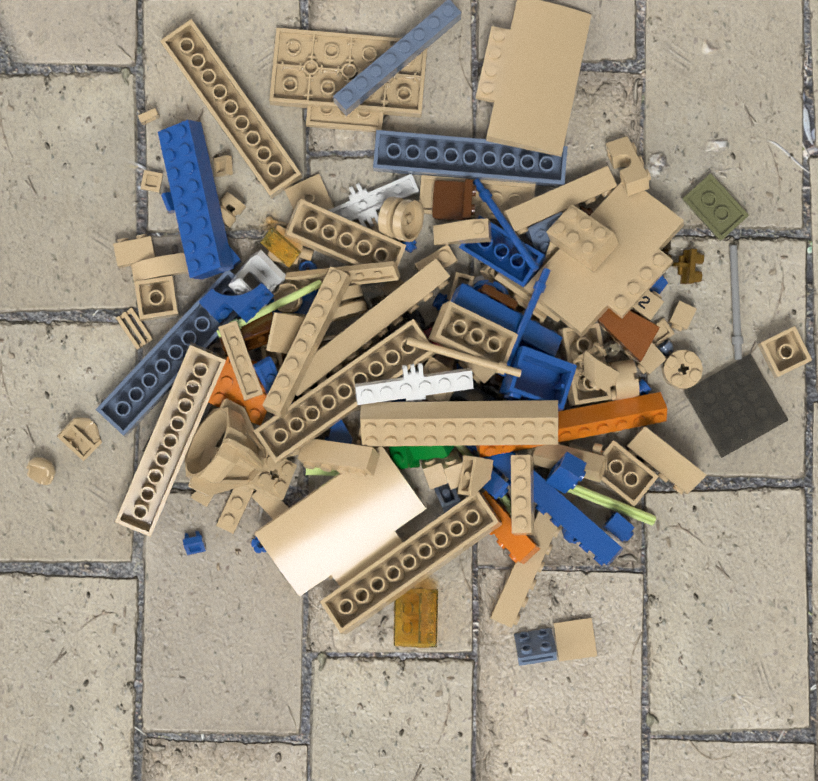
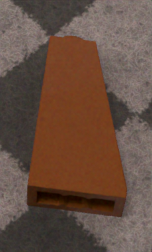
M609 308L597 320L638 362L643 360L660 328L631 311L622 319Z

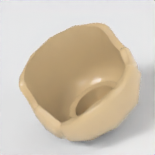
M291 283L279 285V289L274 293V302L299 290L298 287ZM302 297L278 308V310L282 313L296 312L302 304Z
M43 457L33 458L26 467V469L29 468L28 477L42 485L51 484L55 476L54 465Z

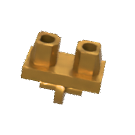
M697 249L683 250V256H679V261L673 262L672 267L678 268L677 275H681L680 284L686 285L702 281L703 274L702 272L695 271L696 264H703L704 254L697 252Z

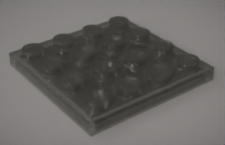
M751 354L683 391L721 458L788 421Z

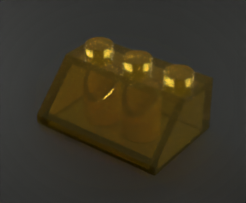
M412 588L394 601V646L437 647L438 589Z

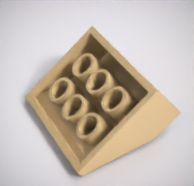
M645 426L640 428L626 445L630 454L635 458L639 457L644 461L643 464L650 470L654 469L657 471L659 478L665 483L667 481L671 482L674 485L672 488L681 495L682 493L688 494L706 476L704 472Z

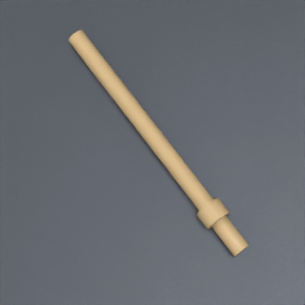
M411 337L407 339V345L493 369L499 374L504 375L506 373L520 377L522 372L521 369L507 366V363L493 362Z

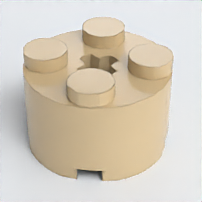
M679 350L667 357L662 367V375L665 382L678 390L694 386L701 379L703 366L699 357L694 352L688 350ZM680 365H682L683 368L686 367L687 371L684 372L685 375H683L682 372H678V369L681 367Z
M633 359L608 363L620 372V375L610 387L611 401L639 396V380L636 379L635 373L637 370Z

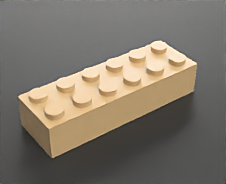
M303 199L297 201L283 235L285 238L349 266L395 261L398 267L406 245Z

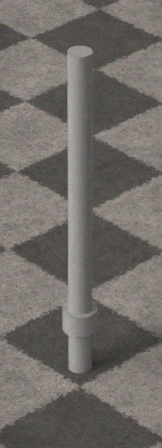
M731 245L729 247L734 334L732 345H734L735 360H742V345L744 342L743 336H741L737 245Z

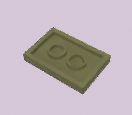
M711 173L682 198V201L719 241H722L749 216Z

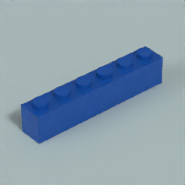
M462 283L456 288L451 302L516 333L523 317L522 313L509 309L507 305L496 302L489 295L480 293L467 284ZM530 320L518 347L525 346L555 357L563 337L554 330L541 326L539 322Z

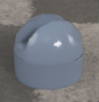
M669 339L657 347L664 356H669V351L671 353L674 352L673 344Z

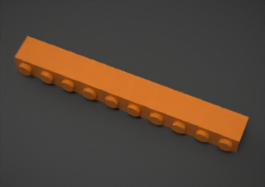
M661 392L559 411L558 442L666 422V403ZM476 445L480 458L543 445Z

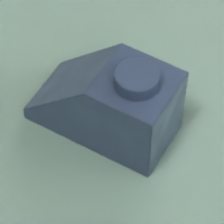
M448 483L434 488L444 513L461 502L456 489L451 490Z

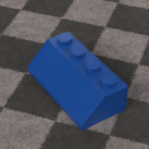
M479 215V217H478L477 219H485V218H483L482 216ZM492 222V242L465 243L459 246L461 250L523 288L538 273L546 260L544 254L522 241L539 266V269L533 272L505 230Z

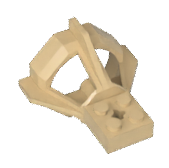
M224 399L220 408L213 409L198 426L185 455L186 477L190 478L188 486L206 496L247 485L275 500H283L297 467L296 464L287 459L280 463H275L267 450L260 444L245 408L229 399ZM226 431L220 448L215 447L221 436Z

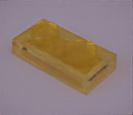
M274 227L267 232L260 242L287 267H291L302 253Z

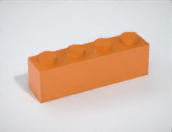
M485 491L483 493L484 497L503 523V525L491 532L490 535L494 534L498 538L496 542L499 546L510 551L509 557L515 563L519 561L525 564L541 548L529 535L512 534V516L490 493Z

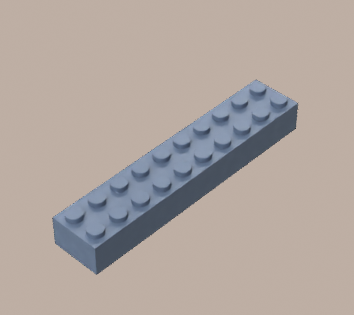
M376 130L373 171L466 179L478 178L479 180L560 187L565 184L568 146L563 147L562 156L560 157L488 142L486 139Z
M230 270L225 271L97 407L96 411L123 436L127 437L171 390L190 343L192 342L209 349L219 338L216 332L219 330L218 327L228 324L239 317L233 310L227 318L219 323L199 303L211 289L222 295L237 296L228 286L235 277Z

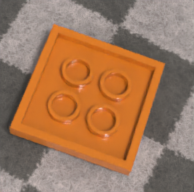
M227 357L208 403L220 408L222 401L229 399L244 407L250 421L261 426L267 413L263 407L267 395L259 378L258 381L263 395L244 401L229 357ZM251 360L252 365L257 363L256 361Z

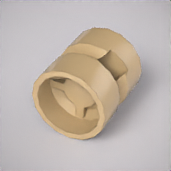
M228 192L221 199L220 209L224 225L231 228L236 221V215H241L246 206ZM227 205L233 208L232 212L226 209Z

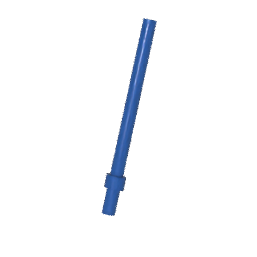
M478 178L475 179L473 185H476L481 200L486 202L533 272L537 271L539 266L492 199L491 192L485 189Z
M547 268L543 269L539 280L535 282L534 292L516 331L518 337L508 359L507 366L511 365L540 295L545 291L546 281L551 272Z

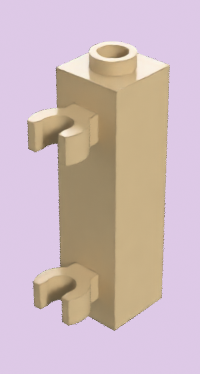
M559 442L558 445L533 447L531 452L534 464L551 469L566 452H569L587 463L584 469L586 471L584 478L597 482L601 481L607 467L605 456H602L603 450L601 449L603 445L596 443L592 453L560 445Z

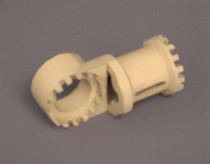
M597 342L593 343V347L587 351L598 358L607 355L605 349H602L603 346L601 347V344ZM583 352L577 359H575L571 363L575 364L576 362H579L583 365L584 368L585 352ZM584 369L581 373L575 371L574 374L576 377L584 375Z

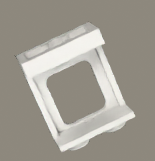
M259 250L247 259L228 286L237 295L250 292L252 289L243 281V278L249 272L272 292L278 284L284 282L286 275L262 250Z

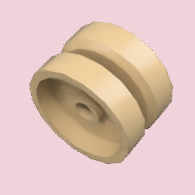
M395 196L387 198L381 206L378 216L380 233L391 239L405 242L414 241L420 234L423 226L424 213L420 202Z
M361 285L348 286L331 322L355 317L368 311L365 301H354L363 296Z

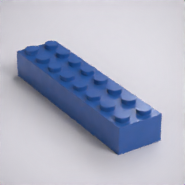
M186 120L158 131L189 277L203 280L234 269L202 123Z

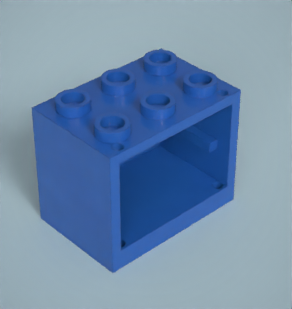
M525 346L518 347L510 366L521 369V375L517 377L506 374L499 393L503 394L504 398L510 401H515V399L520 401L558 400V411L563 410L577 365Z

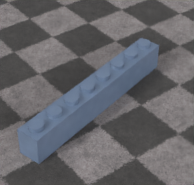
M451 0L444 2L333 96L336 106L345 116L350 114L461 20L462 12Z

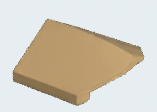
M75 417L57 435L83 461L102 443L97 425L89 418Z

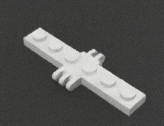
M412 174L369 193L366 188L362 190L360 184L357 183L358 192L355 193L353 187H349L351 195L348 197L350 201L328 211L350 221L359 219L360 224L366 228L367 226L364 222L368 221L370 227H373L374 224L371 219L375 218L378 224V214L376 211L381 209L387 198L395 196L405 199L418 193L419 189Z
M418 363V371H415L414 364H410V372H407V366L403 365V377L355 384L357 405L404 398L406 402H422V400H426L425 395L474 389L472 369L465 368L423 374L422 363Z

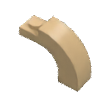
M184 253L150 258L131 264L134 281L189 274Z

